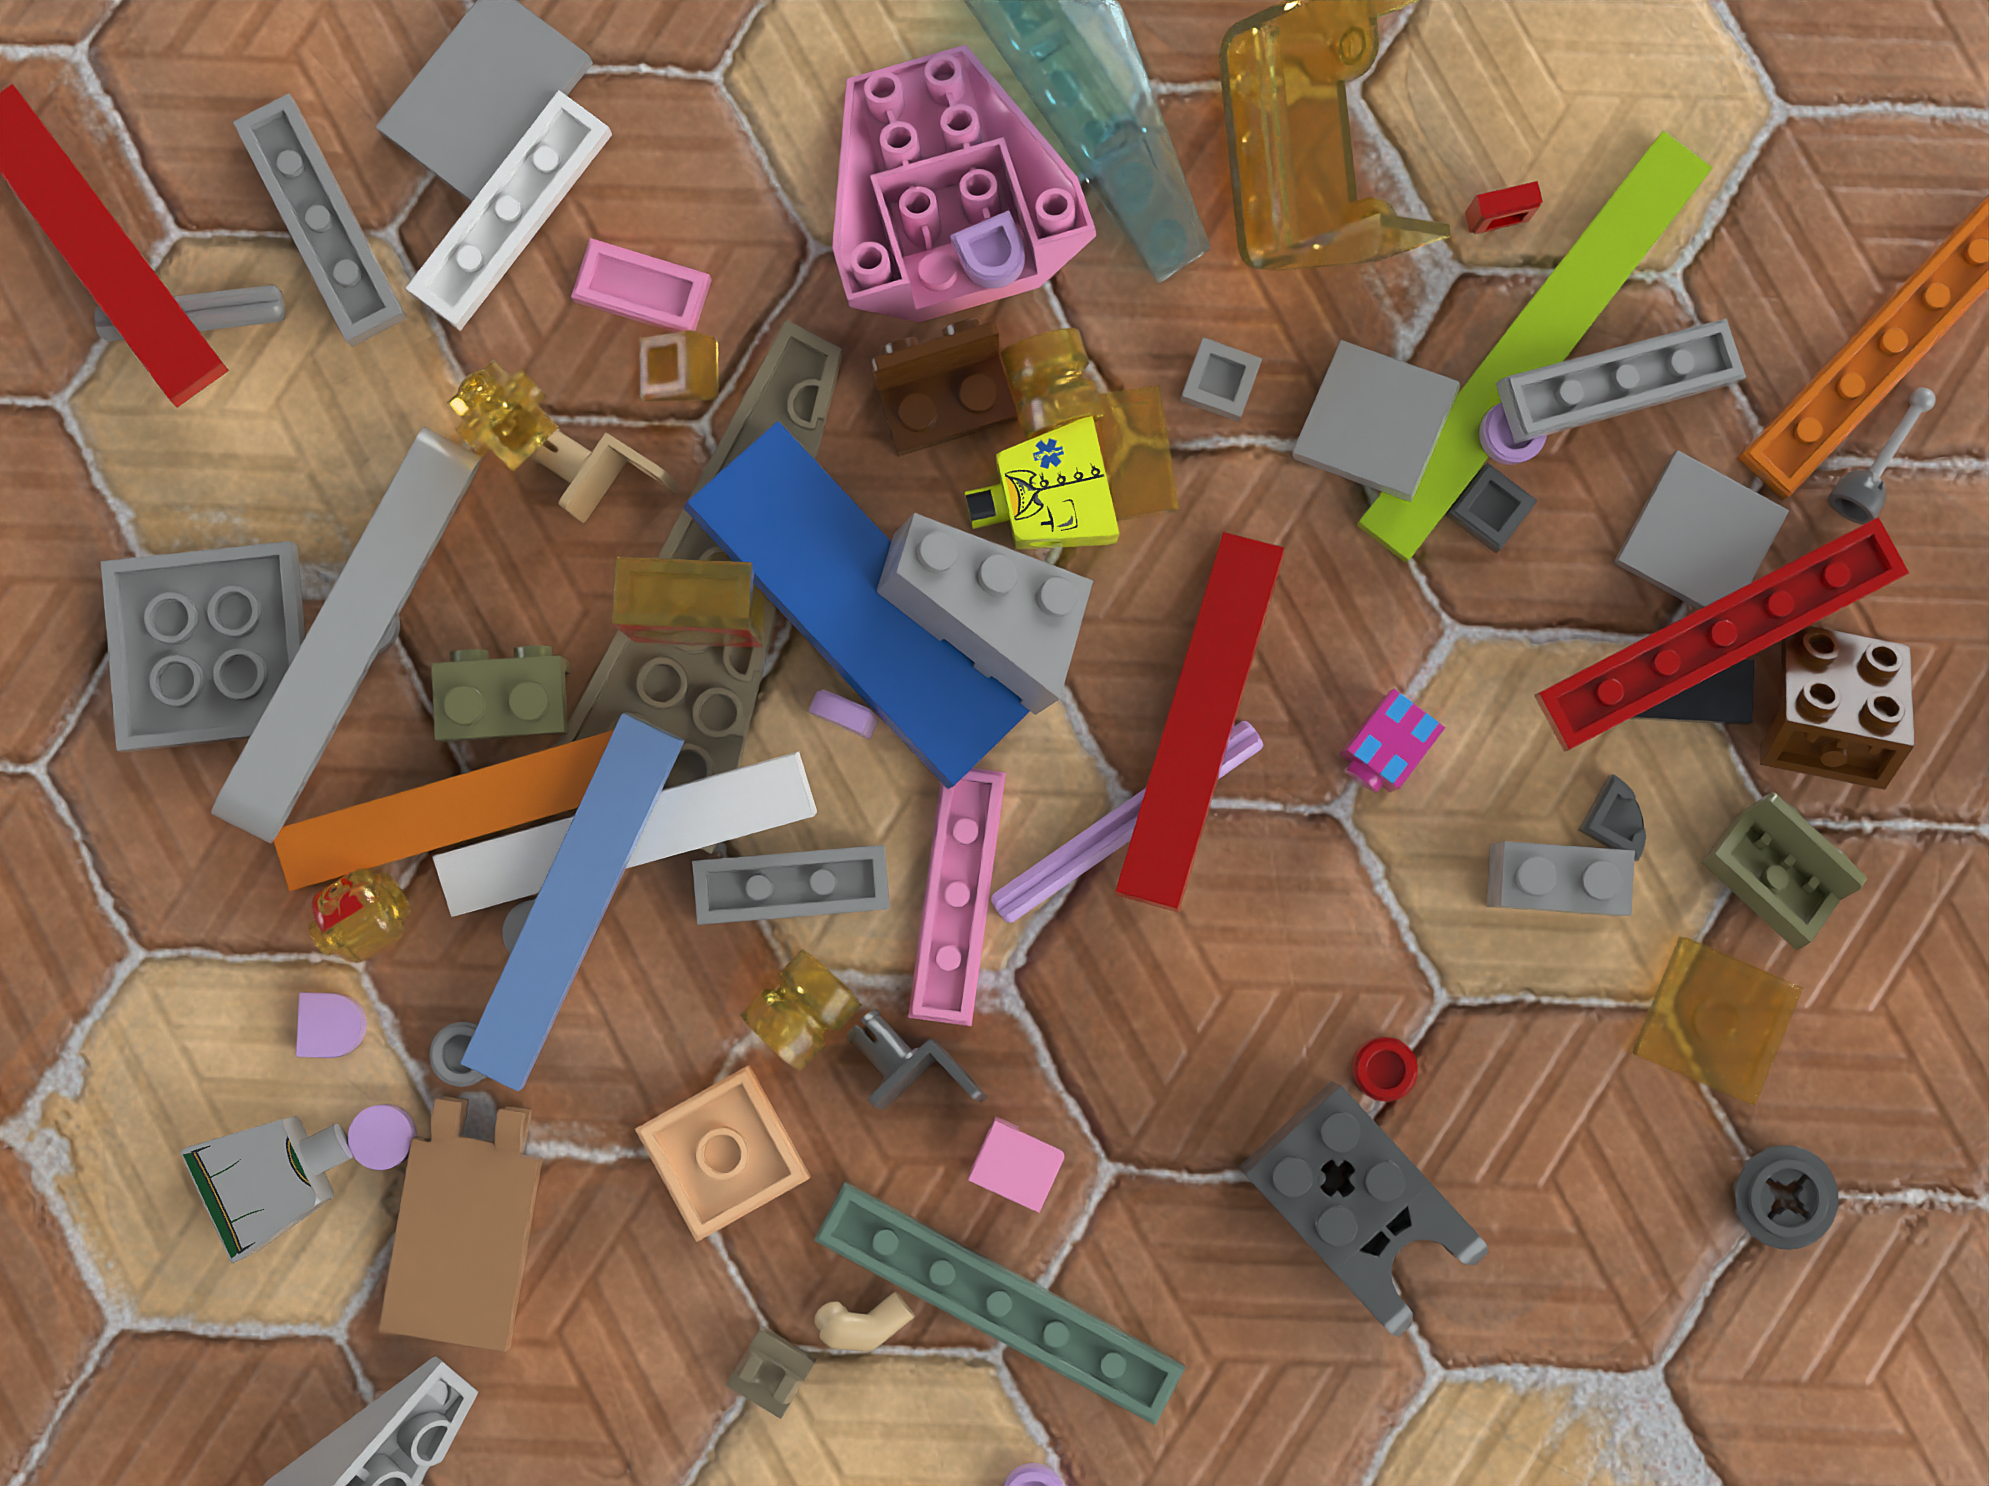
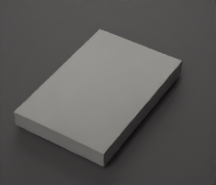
M477 0L377 124L376 128L380 134L472 203L558 90L568 96L593 62L588 54L517 0Z

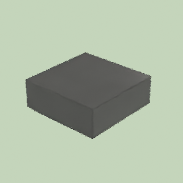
M1487 462L1446 516L1493 552L1497 553L1538 500Z

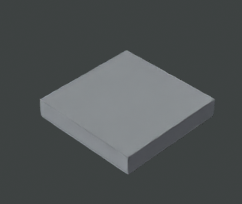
M1341 340L1292 452L1293 459L1412 502L1456 399L1460 383L1451 378Z
M1677 450L1670 456L1613 563L1693 607L1701 609L1751 583L1789 510Z

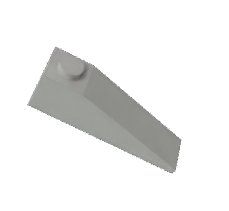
M435 1355L270 1478L263 1486H420L429 1467L442 1462L478 1391Z

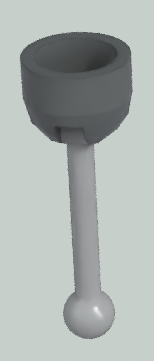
M1920 387L1910 394V408L1868 471L1854 470L1838 481L1828 496L1830 506L1838 514L1861 525L1877 518L1887 498L1885 483L1879 477L1920 414L1929 411L1934 406L1936 399L1932 390Z

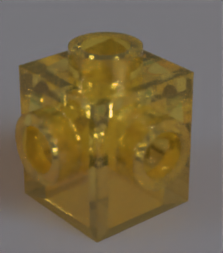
M494 359L483 369L476 370L468 375L460 384L458 393L447 402L464 420L455 428L461 437L481 457L491 449L512 471L559 429L554 421L538 405L547 397L521 369H518L510 376Z

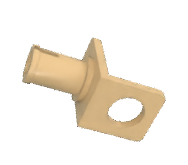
M549 425L538 435L548 441V444L558 451L554 453L535 440L530 449L529 456L532 461L545 466L571 483L559 500V505L582 523L589 518L626 462L674 493L680 486L664 469L606 432L593 452L560 432L557 427Z

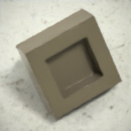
M761 1326L726 1386L781 1419L814 1365L816 1358L764 1326Z

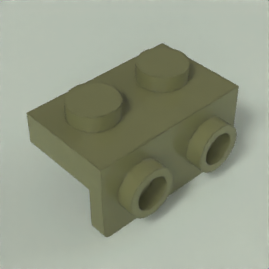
M552 646L514 648V658L489 659L488 650H457L450 652V662L431 663L436 741L447 742L568 734L565 675L570 674V661L561 655L553 656Z
M1773 792L1738 813L1701 862L1795 950L1811 943L1839 902L1860 890L1867 880L1865 874L1851 863L1841 850L1834 847L1813 828L1797 809Z

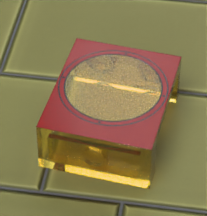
M616 557L612 624L636 643L763 648L765 595L753 583L754 565L752 562Z

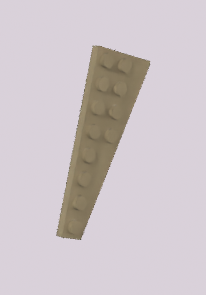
M785 320L690 498L777 421L786 428L816 461L843 356L842 348ZM684 509L621 625L749 630L763 648L636 643L618 629L568 722V734H561L556 746H560L614 730L621 714L628 712L685 740L663 789L739 768L779 610ZM651 630L634 633L636 636L647 639L682 643L727 644L740 643L747 640L734 635L700 631ZM720 843L705 846L701 849L714 855Z

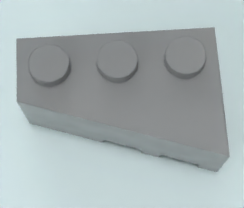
M914 513L893 535L876 592L939 641L942 639L947 640L975 662L972 665L987 678L990 676L996 678L1022 699L1020 703L1036 715L1061 697L1093 580Z

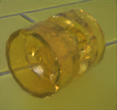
M1064 328L1037 334L1018 341L1001 352L1011 389L1021 391L1023 394L1016 403L1026 440L1033 439L1085 417L1093 416L1094 423L1104 417L1095 382L1083 378L1082 375L1089 362L1078 329Z
M804 948L778 974L780 987L777 990L764 989L741 1014L742 1019L773 1051L798 1071H802L826 1045L823 1033L827 1029L839 1031L863 1005L830 970Z

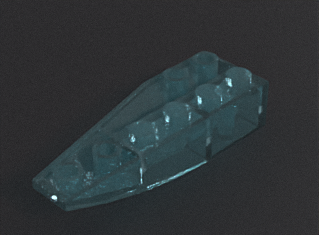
M964 0L1157 284L1208 252L1211 246L1125 14L1117 0Z

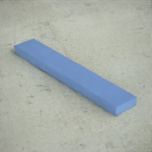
M628 712L621 714L460 1064L516 1091L524 1088L684 744V739Z

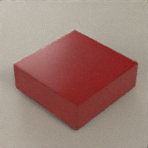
M1538 181L1476 195L1465 211L1470 233L1474 232L1475 235L1529 222L1543 203Z

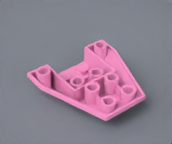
M967 45L847 79L832 249L851 308L919 323L1040 288L1096 237L1095 226L1078 177ZM1010 211L1024 243L1025 263L1023 270L1018 278L1007 286L995 289L981 287L971 281L966 275L952 245L951 235L1001 213Z

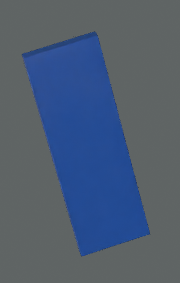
M779 421L771 426L684 505L683 509L947 789H950L959 782L1030 712L1020 703L1022 699L993 676L989 678L984 676L972 666L975 663L947 640L942 639L939 641L876 592L891 541Z

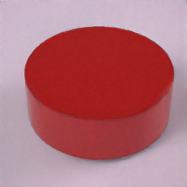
M1381 1036L1367 1040L1356 1050L1351 1063V1073L1356 1086L1363 1094L1377 1101L1391 1102L1403 1098L1412 1090L1418 1077V1063L1414 1053L1405 1043L1391 1037Z

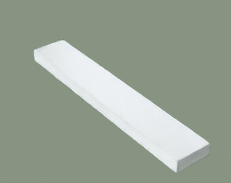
M799 751L663 789L626 868L815 816L817 810ZM575 814L439 852L432 856L451 917L539 893Z

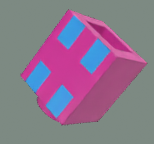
M1392 689L1384 694L1340 752V755L1351 763L1346 772L1358 783L1374 793H1377L1381 787L1388 792L1398 790L1446 727L1397 690Z

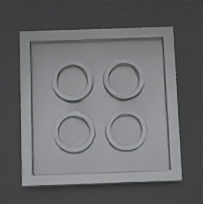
M292 541L101 561L117 751L134 752L249 739L306 637L297 544Z

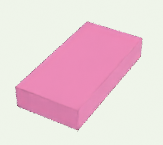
M590 238L571 298L578 304L693 338L712 279L710 274Z

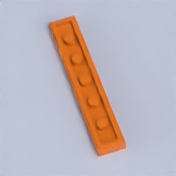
M1989 194L1737 457L1782 500L1790 497L1989 288Z
M614 730L283 826L275 838L274 844L288 889L293 891L347 875L353 870H356L355 872L578 808Z

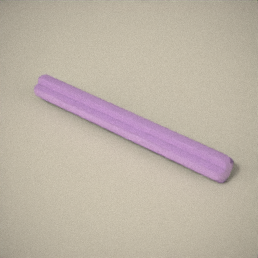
M1241 721L1233 727L1218 779L1262 749L1263 742L1249 722ZM1146 788L995 892L991 897V901L1002 919L1007 923L1014 922L1129 842Z

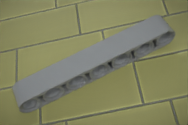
M426 427L422 428L224 783L211 810L212 815L270 844L275 840L473 480L481 463V456Z

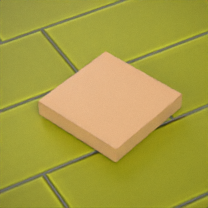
M750 1065L635 1129L696 1242L811 1177Z

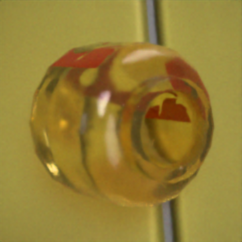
M357 868L323 888L313 897L312 912L315 920L308 924V929L313 941L325 955L330 956L336 953L345 961L358 964L394 944L404 935L406 929L405 918L410 915V907L403 891L388 873L381 872L377 875L372 870Z

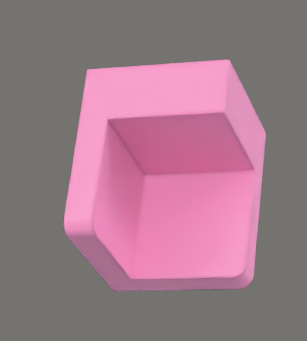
M995 1116L969 1173L968 1180L1040 1213L1064 1160V1152L1059 1148L1019 1131V1126Z

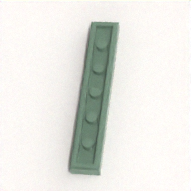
M847 1181L843 1184L814 1239L819 1244L1154 1425L1157 1424L1186 1368L1184 1363Z

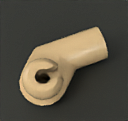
M895 1291L868 1314L848 1313L846 1307L841 1305L840 1302L826 1303L817 1311L814 1324L820 1331L821 1341L830 1348L868 1352L880 1346L912 1320L915 1315L905 1300Z

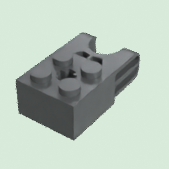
M1330 1081L1238 1167L1373 1316L1394 1336L1400 1337L1411 1326L1413 1317L1410 1308L1398 1295L1393 1285L1391 1273L1394 1258L1404 1246L1412 1241L1424 1239L1440 1243L1451 1255L1465 1265H1476L1489 1253L1487 1244L1352 1096L1340 1084ZM1331 1161L1339 1167L1344 1161L1347 1166L1343 1173L1345 1182L1337 1189L1330 1186L1326 1191L1322 1190L1320 1186L1326 1180V1176L1321 1170L1323 1165Z

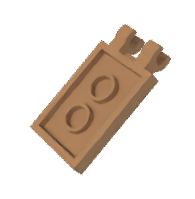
M443 1095L442 1099L435 1098L431 1115V1139L418 1136L411 1139L378 1332L506 1353L511 1348L543 1159L540 1156L524 1154L532 1109L508 1105L505 1106V1109L500 1108L495 1124V1142L462 1137L469 1099Z

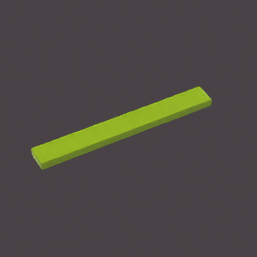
M1664 130L1659 134L1457 394L1412 502L1381 492L1356 526L1403 562L1407 563L1489 458L1480 443L1479 427L1487 411L1501 403L1495 383L1504 377L1563 362L1713 169L1712 166Z

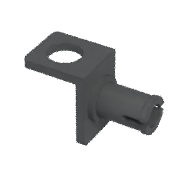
M877 1009L872 1010L860 1019L877 1037V1042L862 1027L859 1028L856 1024L846 1036L848 1041L853 1043L884 1076L881 1081L882 1085L867 1099L875 1108L886 1109L936 1060L974 1100L982 1103L988 1097L981 1087L939 1043L929 1039L920 1048L912 1050L881 1017Z

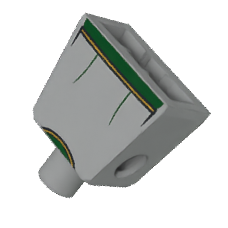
M297 1116L199 1143L179 1151L231 1263L259 1252L334 1197V1192L325 1171L353 1158L348 1145V1137L337 1123L308 1137L301 1120Z

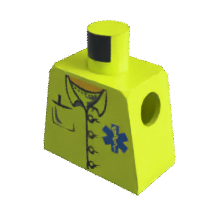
M1093 416L1079 419L996 454V466L1000 484L965 492L972 528L975 529L1009 521L1015 549L1110 545L1117 543L1120 534Z

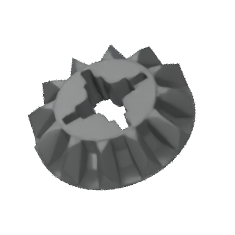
M1793 1145L1765 1147L1762 1152L1744 1161V1168L1738 1180L1732 1184L1736 1202L1734 1212L1748 1230V1234L1760 1242L1778 1249H1799L1816 1242L1831 1227L1838 1210V1188L1831 1170L1817 1155ZM1767 1179L1785 1186L1791 1184L1793 1180L1797 1181L1795 1183L1797 1187L1794 1189L1792 1196L1798 1202L1797 1206L1804 1213L1801 1215L1799 1212L1791 1211L1784 1207L1771 1212L1772 1208L1770 1206L1776 1198L1770 1191L1771 1187L1766 1183Z

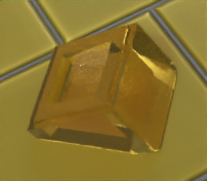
M692 330L640 338L641 400L656 402L716 399L718 397L717 340L712 336Z

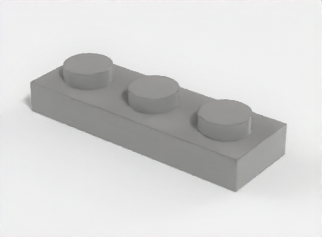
M885 845L692 861L697 925L890 909Z

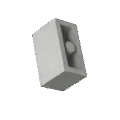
M1509 841L1490 844L1487 907L1605 916H1631L1635 850Z

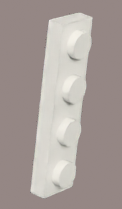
M558 90L405 289L461 331L612 136L610 128Z

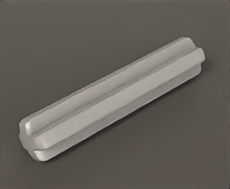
M274 285L174 296L199 331L280 322L285 318L284 297L282 291ZM100 306L95 309V326L98 335L106 341L124 340Z

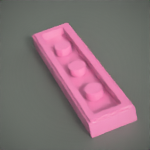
M972 768L950 789H947L940 782L908 1018L972 1026L1006 777L1005 772Z

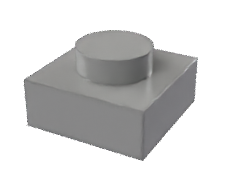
M1203 337L1180 401L1239 422L1262 358Z

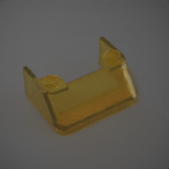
M1284 0L1238 21L1224 35L1219 50V67L1237 245L1242 260L1249 267L1269 271H1283L1377 262L1451 237L1449 224L1397 216L1394 207L1384 199L1367 197L1357 201L1345 83L1363 76L1375 62L1379 50L1377 18L1419 0Z

